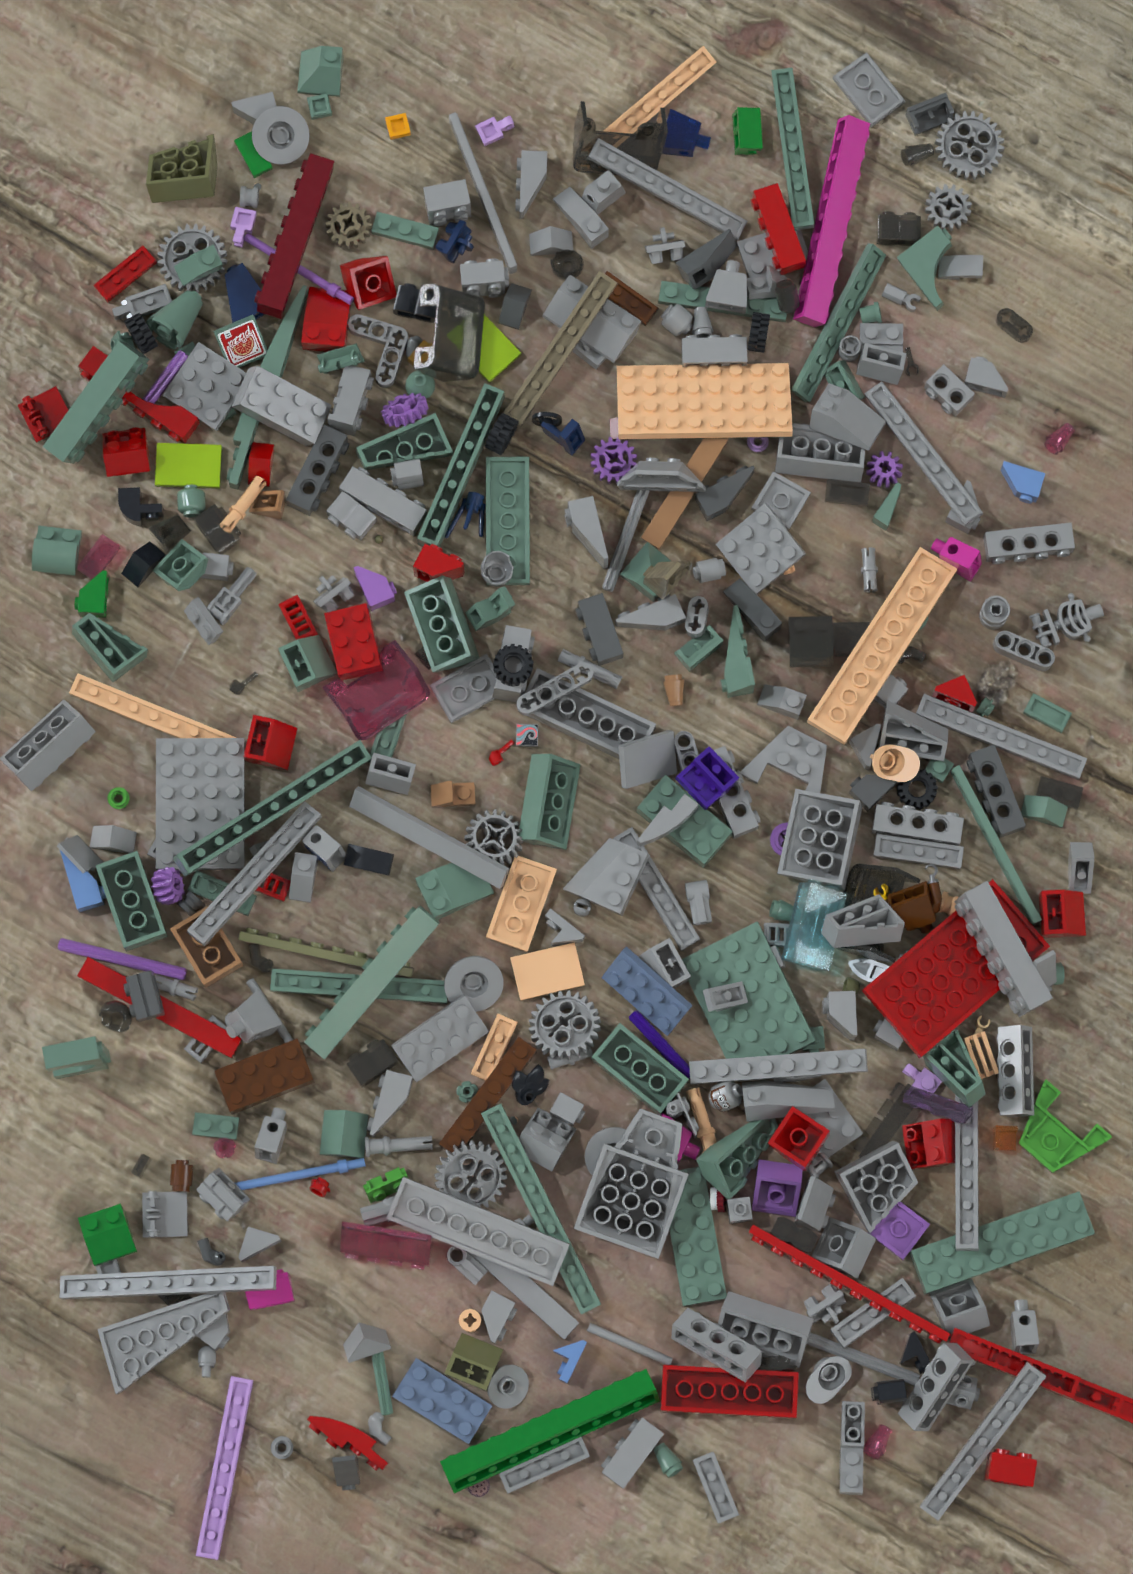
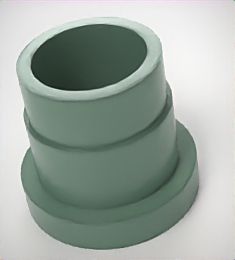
M874 302V305L859 308L862 323H882L878 302Z

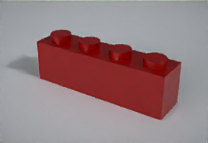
M778 183L754 190L753 199H750L754 212L758 211L760 217L757 219L760 230H764L767 237L764 238L767 249L772 250L774 255L772 263L775 270L779 269L780 275H784L805 268L806 259Z

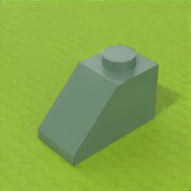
M211 245L190 255L175 265L174 269L182 285L185 286L221 270L223 263L214 245Z

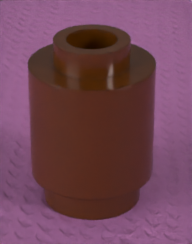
M176 1160V1164H171L170 1185H172V1191L190 1192V1186H192L193 1165H189V1160Z

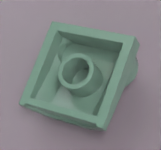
M181 539L152 571L167 585L172 586L177 591L191 588L205 573L208 558Z

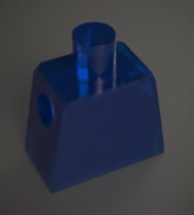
M670 109L660 142L659 153L693 157L696 147L709 149L711 137L700 134L702 123Z

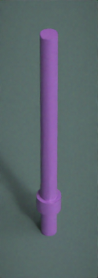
M249 233L244 237V241L269 256L271 252L275 253L276 251ZM300 265L298 274L326 290L328 295L333 298L337 297L349 305L353 302L354 297L342 291L340 286L335 283H329Z

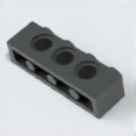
M323 425L286 498L287 506L308 516H311L313 511L316 512L321 503L319 498L322 492H327L331 483L329 478L332 473L335 474L340 466L338 460L341 454L345 455L350 443H348L346 434ZM331 448L334 450V454L325 456L323 451ZM322 467L325 471L322 475H315L313 473L314 469ZM308 486L315 488L312 494H306L303 491Z
M995 744L970 753L968 756L969 760L966 763L970 773L974 772L976 781H974L976 790L983 795L984 801H982V805L986 814L990 813L992 819L990 823L995 833L998 834L999 838L1024 830L1026 824ZM988 767L992 770L993 775L986 777L982 774L981 769ZM992 787L998 788L1000 796L993 797L989 793V789ZM1005 808L1008 811V816L1000 817L997 809Z

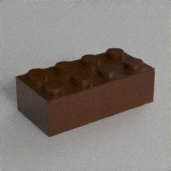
M298 1038L214 1071L231 1115L315 1083Z

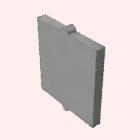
M78 835L71 838L67 837L57 845L82 873L89 870L94 871L95 865L103 863Z

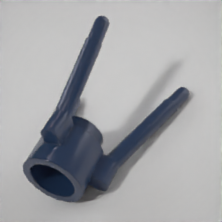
M468 492L467 498H463L462 504L446 532V539L449 538L464 509L468 511L463 527L464 530L468 528L472 513L477 514L479 511V537L483 536L486 504L483 503L484 496L482 494Z

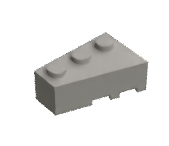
M352 365L344 367L338 385L337 397H334L333 411L328 416L329 427L351 436H355L356 430L360 431L363 418H360L361 412L366 410L368 398H366L367 390L372 389L374 378L371 377V370Z

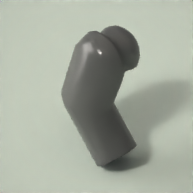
M419 336L408 339L406 346L407 357L422 343V339Z
M208 1238L197 1241L205 1262L215 1266L224 1263L226 1259L225 1254L211 1249Z

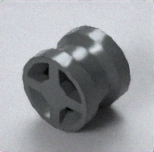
M188 891L184 900H180L177 903L189 916H192L205 906L190 891Z

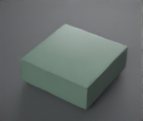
M328 93L307 97L312 120L332 116Z

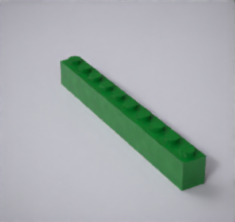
M647 1369L638 1371L625 1379L613 1382L607 1387L595 1390L587 1396L575 1399L567 1405L552 1409L549 1413L540 1417L532 1418L520 1426L512 1427L500 1435L492 1436L482 1443L472 1445L462 1452L450 1455L446 1459L441 1460L440 1463L455 1494L660 1402V1399Z

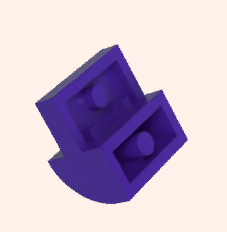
M709 746L679 773L675 779L706 810L714 802L722 798L735 785L739 777Z

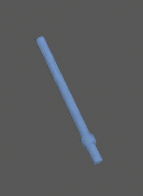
M360 1158L350 1161L343 1159L338 1160L334 1164L235 1182V1184L241 1190L329 1173L339 1172L341 1174L349 1172L348 1170L366 1167L365 1159Z

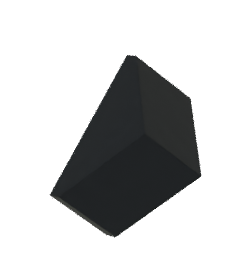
M149 541L133 552L121 574L138 588L166 554Z

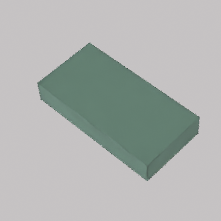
M1034 693L1023 711V714L1059 733L1063 732L1072 715L1071 712Z

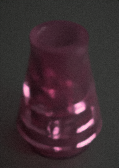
M1065 423L1058 430L1047 436L1044 443L1046 449L1055 455L1063 452L1070 437L1075 432L1074 428L1070 424Z
M880 1424L878 1429L864 1444L863 1452L871 1458L879 1460L881 1456H884L892 1430Z

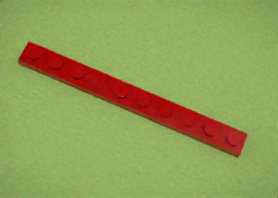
M752 1225L749 1230V1235L752 1236L751 1240L760 1246H763L764 1243L772 1247L771 1252L780 1257L784 1254L792 1258L790 1260L791 1263L800 1268L805 1265L811 1269V1274L820 1279L825 1276L831 1280L830 1284L840 1290L844 1287L850 1290L849 1295L860 1301L862 1298L870 1301L869 1306L880 1312L882 1309L890 1312V1318L898 1322L902 1320L910 1324L909 1328L915 1332L921 1333V1331L928 1333L930 1335L929 1339L937 1344H941V1342L947 1343L951 1337V1334L759 1227Z

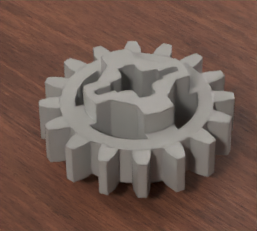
M944 184L943 190L936 187L935 193H929L930 199H926L925 203L929 207L925 208V213L930 214L927 219L928 221H935L933 227L941 225V230L948 227L952 231L953 226L960 229L961 222L967 223L968 218L966 216L971 214L969 208H971L972 203L966 202L969 195L963 196L962 188L956 191L954 184L951 189H948L947 184ZM947 205L951 206L950 210H946Z

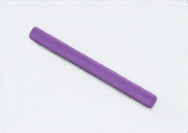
M61 938L58 944L60 951L142 971L151 970L155 974L184 980L187 974V969L68 939Z

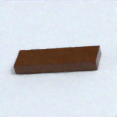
M606 271L605 274L618 283L608 300L641 320V324L646 326L659 308Z

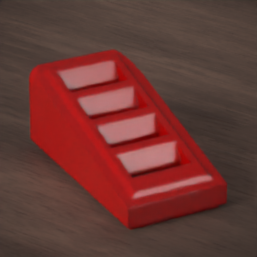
M298 595L278 604L296 640L318 635ZM296 604L298 605V607H296V608H294V609H292V610H290V611H288V612L286 611V609H288V608H290V607H292V606H294V605H296ZM299 612L302 613L301 616L293 620L290 619L291 616ZM303 620L307 622L297 628L294 627L295 624ZM310 628L311 631L299 636V632Z
M271 873L266 878L263 888L258 887L255 892L284 902L291 881ZM271 879L275 880V882L272 887V890L269 891L267 889L269 887ZM279 883H284L280 894H276Z

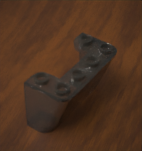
M436 284L421 285L419 306L437 305L433 346L415 348L413 369L442 382L473 379L477 376L480 368L485 312L484 299L480 296ZM427 293L434 295L429 301L426 299ZM427 352L428 360L422 364L421 356Z

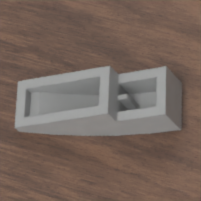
M684 794L672 811L663 806L639 837L637 845L641 847L667 836L686 822L698 809L699 804Z

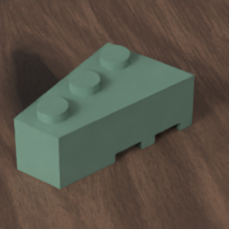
M88 613L72 625V635L112 682H115L147 658L148 649L133 642L128 636L117 632L112 626L91 613Z

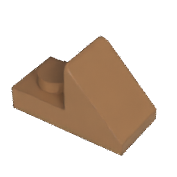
M446 781L431 785V806H475L474 782L452 783V781Z

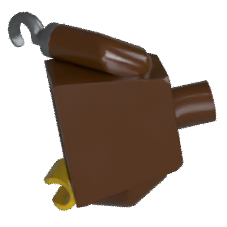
M928 864L925 867L927 869L933 866L935 872L929 875V881L891 893L888 897L889 887L886 884L881 885L884 894H881L877 887L874 889V896L880 894L905 922L904 928L907 931L919 928L921 933L925 934L933 929L932 923L936 921V913L940 911L942 902L939 880L935 879L938 868L934 864Z

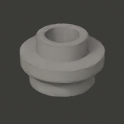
M277 1437L271 1444V1452L278 1459H286L293 1452V1443L287 1437ZM282 1443L286 1445V1451L284 1452L278 1450V1446Z

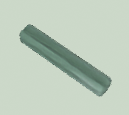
M380 1352L371 1356L380 1411L385 1416L393 1414L384 1353Z

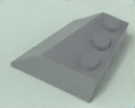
M609 838L566 884L563 890L623 916L650 856L648 853Z
M891 1141L835 1171L853 1210L869 1234L889 1214V1211L918 1183L899 1143Z

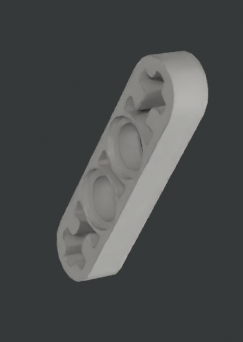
M580 663L521 695L516 705L518 712L525 716L531 715L588 684L593 679V667L588 663ZM582 668L584 671H590L588 672V678H584V676L577 678L578 684H575L574 678L570 675L574 673V677L578 676ZM563 678H567L571 682L570 688L566 690L561 689L558 685L559 681ZM542 689H549L552 696L549 700L540 698L539 693ZM531 695H536V699L540 703V705L537 706L535 701L532 704H530V710H527L526 708H521V706L523 705V700H526V702H530L534 700V697Z

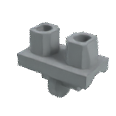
M662 227L660 228V234L652 235L653 242L661 241L662 243L645 246V251L649 254L651 263L656 264L663 262V250H670L671 261L682 259L685 241L667 242L668 239L675 238L674 232L666 233L665 228Z
M332 575L326 580L321 576L319 578L321 585L316 590L319 594L325 589L327 591L313 602L326 612L335 611L338 606L332 599L334 596L339 594L345 602L354 596L349 586L351 582L348 578L345 579L343 577L331 586L336 581L335 577Z
M829 1284L821 1291L826 1298L825 1300L818 1303L816 1298L811 1296L804 1301L808 1317L814 1318L813 1324L822 1319L824 1324L829 1320H832L835 1324L839 1322L837 1315L843 1312L840 1306L845 1304L846 1300L841 1290L837 1291Z

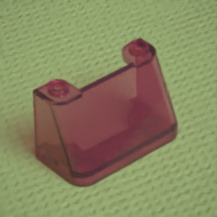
M396 640L386 645L380 652L384 671L361 676L349 685H346L343 680L336 679L322 687L358 740L369 739L425 702L430 695V690L419 669Z

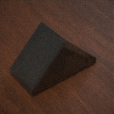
M179 515L152 525L149 528L152 537L165 552L191 532Z

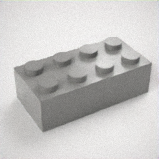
M259 366L248 368L232 407L291 439L308 446L315 444L331 404Z

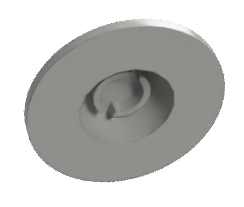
M284 106L272 107L265 110L256 119L252 129L253 145L258 154L271 163H291L305 152L309 143V128L302 115L294 109Z
M482 956L465 957L453 964L448 970L444 980L445 993L451 1003L465 995L476 1012L482 1011L492 1006L500 997L504 984L503 976L499 967L492 960Z
M608 1127L598 1131L589 1140L585 1150V1163L591 1175H593L603 1144L615 1147L626 1131L625 1128Z

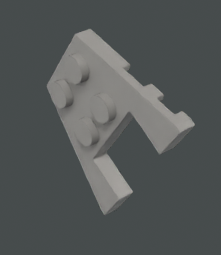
M787 726L740 773L742 777L757 784L767 764L808 784L805 791L820 793L827 745Z

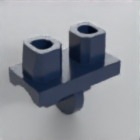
M459 220L458 223L449 222L445 231L450 236L449 240L441 239L436 245L438 252L444 255L448 262L454 264L458 255H463L465 250L470 252L473 250L474 246L470 243L472 230L466 226L465 221Z

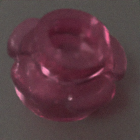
M219 1138L214 1143V1150L219 1158H230L234 1154L236 1145L233 1140Z

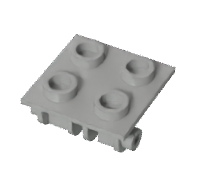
M678 1093L676 1100L668 1103L666 1115L672 1119L683 1115L689 1130L692 1132L693 1139H696L699 1130L698 1124L694 1117H689L690 1107L686 1098H681Z
M149 1191L148 1193H142L143 1238L188 1236L187 1192Z

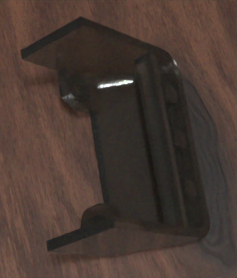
M585 101L580 102L574 124L572 160L576 171L603 174L608 171V169L587 158L598 138L651 168L658 169L668 134L665 108H660L656 123H643L637 128L636 134L595 131L596 123L593 119L587 118Z
M856 864L849 872L838 910L873 897L876 887L881 894H884L881 887L882 884H886L889 887L888 897L891 893L903 890L904 882L920 883L921 879L897 867ZM883 943L837 948L876 961L895 963L896 958L883 953Z

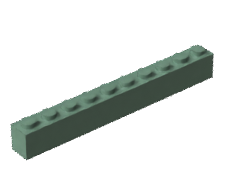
M361 740L357 741L183 850L173 860L184 877L367 763L372 757Z

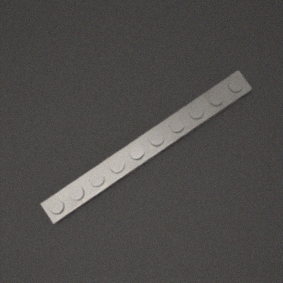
M258 1266L60 1276L59 1298L66 1300L276 1290L277 1267Z

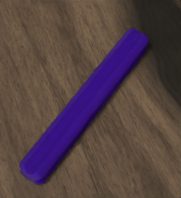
M634 1011L629 1016V1020L673 1067L690 1080L689 1065L639 1011Z

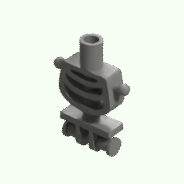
M1069 593V601L1060 605L1056 621H1052L1048 609L1042 612L1045 622L1041 621L1040 613L1029 616L1034 625L1032 629L1039 632L1035 636L1036 639H1039L1042 646L1048 648L1052 646L1048 640V636L1051 635L1054 646L1059 645L1060 640L1056 630L1061 629L1062 633L1069 639L1075 640L1083 636L1085 642H1090L1091 637L1087 635L1092 629L1090 621L1104 616L1101 605L1097 604L1085 609L1082 600H1074V594ZM1072 607H1074V615L1071 613ZM1067 608L1066 618L1063 619L1062 610ZM1066 626H1067V627L1070 626V628L1072 629V631H1073L1074 633H1072L1071 631H1069V630L1066 628ZM1048 627V631L1043 632L1042 628Z

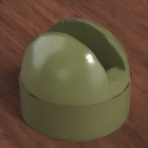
M846 977L842 991H855V994H857L860 990L859 982L854 978Z

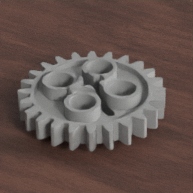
M963 111L961 118L956 113L954 121L951 118H947L948 125L942 123V131L937 132V137L940 139L935 140V144L939 146L935 149V153H941L937 160H944L942 168L949 166V174L956 171V178L964 174L965 180H967L969 175H972V178L976 180L978 173L984 178L985 170L991 174L992 166H998L997 160H1001L1003 156L999 152H1003L1005 148L1000 145L1004 142V138H998L1002 131H995L997 123L989 124L991 117L983 120V113L975 117L974 111H972L971 116H967L966 111ZM965 129L969 134L963 136L959 134L958 130ZM984 136L989 142L981 143L978 138ZM968 143H972L971 148L967 147ZM958 148L961 154L955 155L951 152V149ZM971 156H979L981 161L974 162L972 161Z
M186 224L185 230L178 226V233L170 231L171 238L164 237L166 245H159L160 249L164 251L157 253L158 257L161 258V260L157 261L158 266L162 267L160 273L166 274L164 277L165 281L171 280V287L178 284L179 291L186 287L188 291L195 288V291L199 293V287L201 286L206 291V284L209 283L215 286L214 278L221 280L218 272L225 273L223 266L221 270L185 286L182 285L174 266L190 255L200 251L196 249V246L200 243L206 244L207 247L214 245L223 265H226L227 259L223 257L227 256V252L222 250L225 248L224 243H219L221 240L219 235L213 237V230L206 233V226H203L201 230H198L197 224L194 225L193 229H190L189 225ZM179 246L186 248L183 253H176L175 249Z
M568 990L566 996H563L561 991H559L558 997L550 993L551 1000L549 1001L543 997L544 1005L536 1004L538 1012L532 1011L531 1014L534 1019L529 1020L530 1025L533 1026L529 1028L530 1034H533L531 1039L533 1042H536V1048H542L543 1055L550 1051L551 1059L558 1054L560 1061H562L564 1055H567L568 1059L571 1060L574 1053L579 1058V1051L581 1050L588 1053L586 1046L594 1047L592 1039L598 1040L599 1037L596 1032L601 1031L600 1025H598L601 1023V1020L597 1016L599 1014L598 1010L593 1009L594 1003H588L587 996L580 999L579 992L573 997L570 990ZM566 1008L572 1009L570 1013H562ZM550 1021L555 1022V1023H554L552 1026H550V1027H546V1026H545V1024H546L547 1022H550ZM585 1024L584 1028L576 1029L577 1025ZM562 1037L568 1038L565 1042H558Z
M473 1140L470 1141L469 1146H466L464 1141H462L461 1148L459 1149L456 1145H453L454 1152L451 1153L446 1150L445 1152L448 1157L439 1158L443 1165H436V1169L440 1172L434 1174L436 1180H439L435 1182L436 1187L440 1188L439 1191L478 1207L484 1204L488 1208L487 1201L496 1202L494 1195H502L499 1187H506L502 1181L507 1179V1175L504 1173L507 1168L505 1164H502L504 1160L501 1156L498 1157L499 1153L496 1149L491 1152L492 1148L489 1144L484 1148L482 1141L477 1146H475ZM466 1159H472L470 1164L463 1165ZM491 1169L489 1174L481 1175L483 1170ZM460 1177L457 1183H451L453 1178ZM472 1188H479L476 1193H469Z

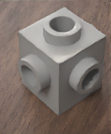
M964 1375L946 1404L971 1410L973 1401L977 1402L980 1394V1388H977L978 1378Z

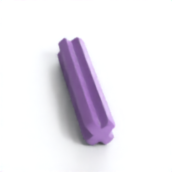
M181 350L177 352L143 397V400L153 404L156 403L188 358L186 353Z

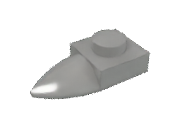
M867 958L854 959L848 963L851 970L858 977L869 983L890 967Z

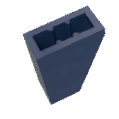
M243 263L235 264L228 268L227 273H225V281L232 323L250 315H254L255 320L264 316V313L257 312V303H254L257 291L262 290Z

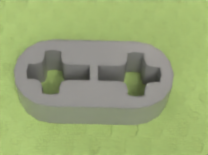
M701 596L693 597L688 604L685 629L692 638L701 637L706 629L709 606L707 600ZM698 603H701L703 608H700L699 614H696L695 607H697ZM695 620H698V626L700 628H697L696 631H692V627L694 626Z

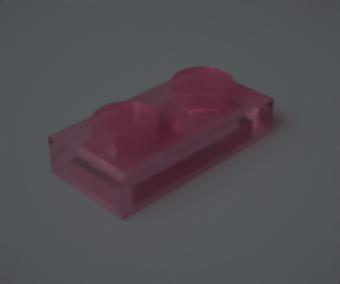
M102 534L76 569L92 580L102 570H105L120 550V546Z

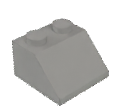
M855 991L828 992L826 998H823L822 1013L827 1014V1020L847 1039L854 1041L857 1037Z
M830 1217L811 1257L843 1274L858 1279L877 1238L858 1227Z
M972 1278L930 1293L941 1327L951 1335L954 1328L971 1333L990 1326L986 1306Z

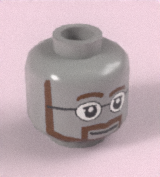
M731 1081L715 1084L709 1093L710 1104L714 1109L721 1112L731 1110L741 1104L743 1090L739 1084Z

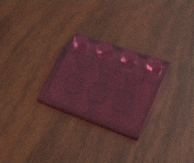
M342 1221L340 1252L345 1254L344 1258L358 1260V1256L367 1257V1262L380 1263L381 1259L389 1261V1265L402 1267V1263L411 1264L412 1269L424 1270L425 1266L430 1267L434 1240L432 1235Z

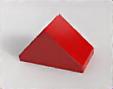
M253 442L249 455L248 485L251 484L255 476H259L264 479L261 483L266 481L265 487H270L275 444Z

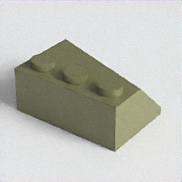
M214 134L206 136L207 140L198 143L195 140L190 141L188 146L180 149L172 147L149 155L146 187L152 203L215 196L218 165Z

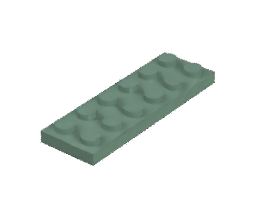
M486 457V555L492 551H502L510 556L514 570L511 580L505 585H530L529 457Z
M700 1167L682 1169L680 1171L686 1172L689 1175L669 1228L682 1305L689 1306L723 1300L727 1294L706 1179L703 1177Z

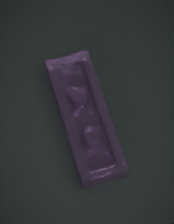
M911 1086L903 1097V1102L913 1108H922L930 1111L933 1115L948 1117L956 1123H966L971 1117L974 1108H968L963 1103Z

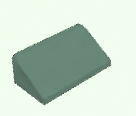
M839 360L828 367L824 374L828 383L849 390L860 400L865 398L846 361Z

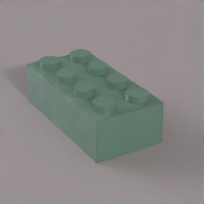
M665 775L637 807V813L651 823L663 806L672 811L684 794L696 803L697 801ZM699 805L698 809L686 822L665 837L704 868L732 836L733 831L710 811L704 810Z
M138 851L95 865L126 952L168 937Z
M621 1023L617 1025L591 1057L595 1064L660 1116L666 1110L668 1103L675 1099L689 1080Z

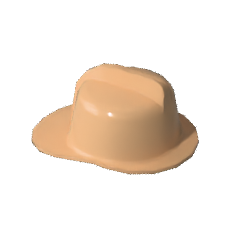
M892 744L884 745L878 748L874 754L870 755L875 774L883 779L907 782L912 780L920 769L918 755L906 747Z

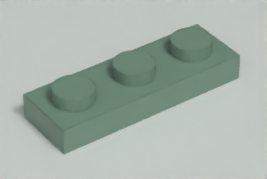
M381 212L376 213L371 233L374 235L434 250L439 232L438 227Z

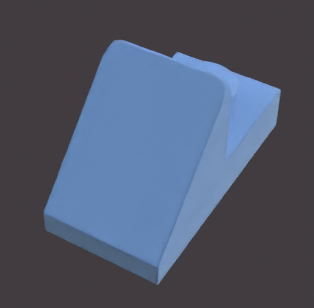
M582 1340L553 1350L554 1353L569 1359L567 1363L562 1362L557 1374L561 1375L560 1381L568 1383L587 1344L586 1341Z

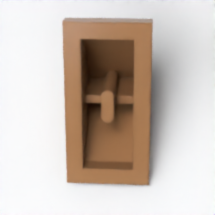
M261 491L251 504L249 513L282 519L286 503L285 491Z

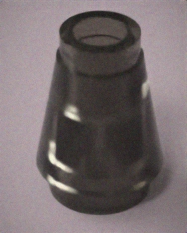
M931 143L905 146V149L901 150V159L904 165H910L911 167L934 155Z

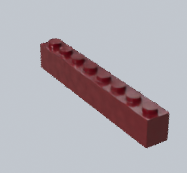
M310 153L308 160H303L300 172H303L301 179L297 178L294 190L297 192L295 197H290L287 209H290L288 216L284 215L281 223V228H283L282 234H277L274 246L277 247L275 253L271 252L267 264L270 265L269 271H264L261 284H264L262 291L258 290L255 296L254 303H257V312L279 319L282 318L334 170V160Z

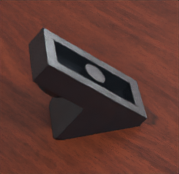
M914 1331L908 1336L899 1364L916 1357L917 1361L914 1364L918 1372L922 1374L925 1372L926 1366L931 1362Z

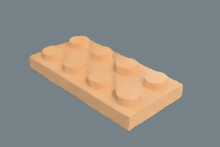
M521 856L514 857L486 938L528 953L557 869Z

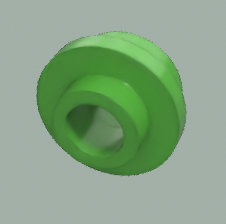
M116 787L109 792L107 800L112 808L123 809L128 805L130 797L124 788ZM117 795L123 797L121 802L115 801Z

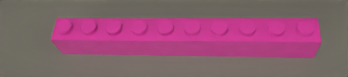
M850 115L844 116L837 121L793 320L814 328L826 324L829 318L828 310L830 302L834 297L833 288L838 278V265L843 256L842 247L847 238V225L852 216L851 207L856 197L855 189L861 176V162L865 157V144L870 135V123Z

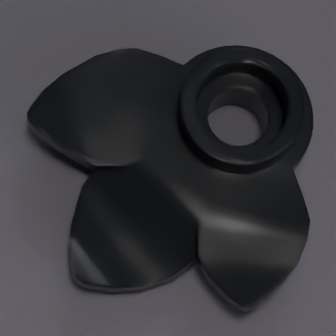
M538 1064L528 1075L518 1070L515 1072L512 1088L515 1090L517 1102L521 1105L531 1104L536 1096L541 1095L547 1089L550 1080L544 1078V1070L541 1065Z

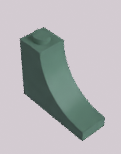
M936 226L897 257L898 262L937 311L944 304L936 290V271L941 258L952 247L950 242L952 239L951 235L945 228L941 230L939 226Z

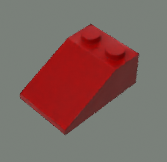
M309 287L301 339L302 349L328 352L346 347L351 304L349 305L337 297L333 298L323 288Z

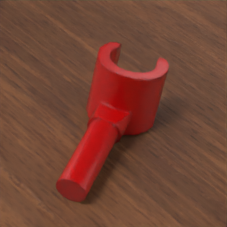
M510 740L502 748L491 752L489 760L492 766L498 765L503 761L501 754L515 744L513 740Z

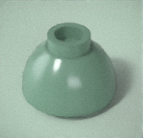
M417 370L407 377L405 388L409 395L411 393H414V395L420 393L421 396H425L427 399L435 390V380L430 373L426 372L423 374Z

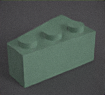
M957 1027L923 1055L926 1066L968 1108L986 1094L983 1082L961 1039Z

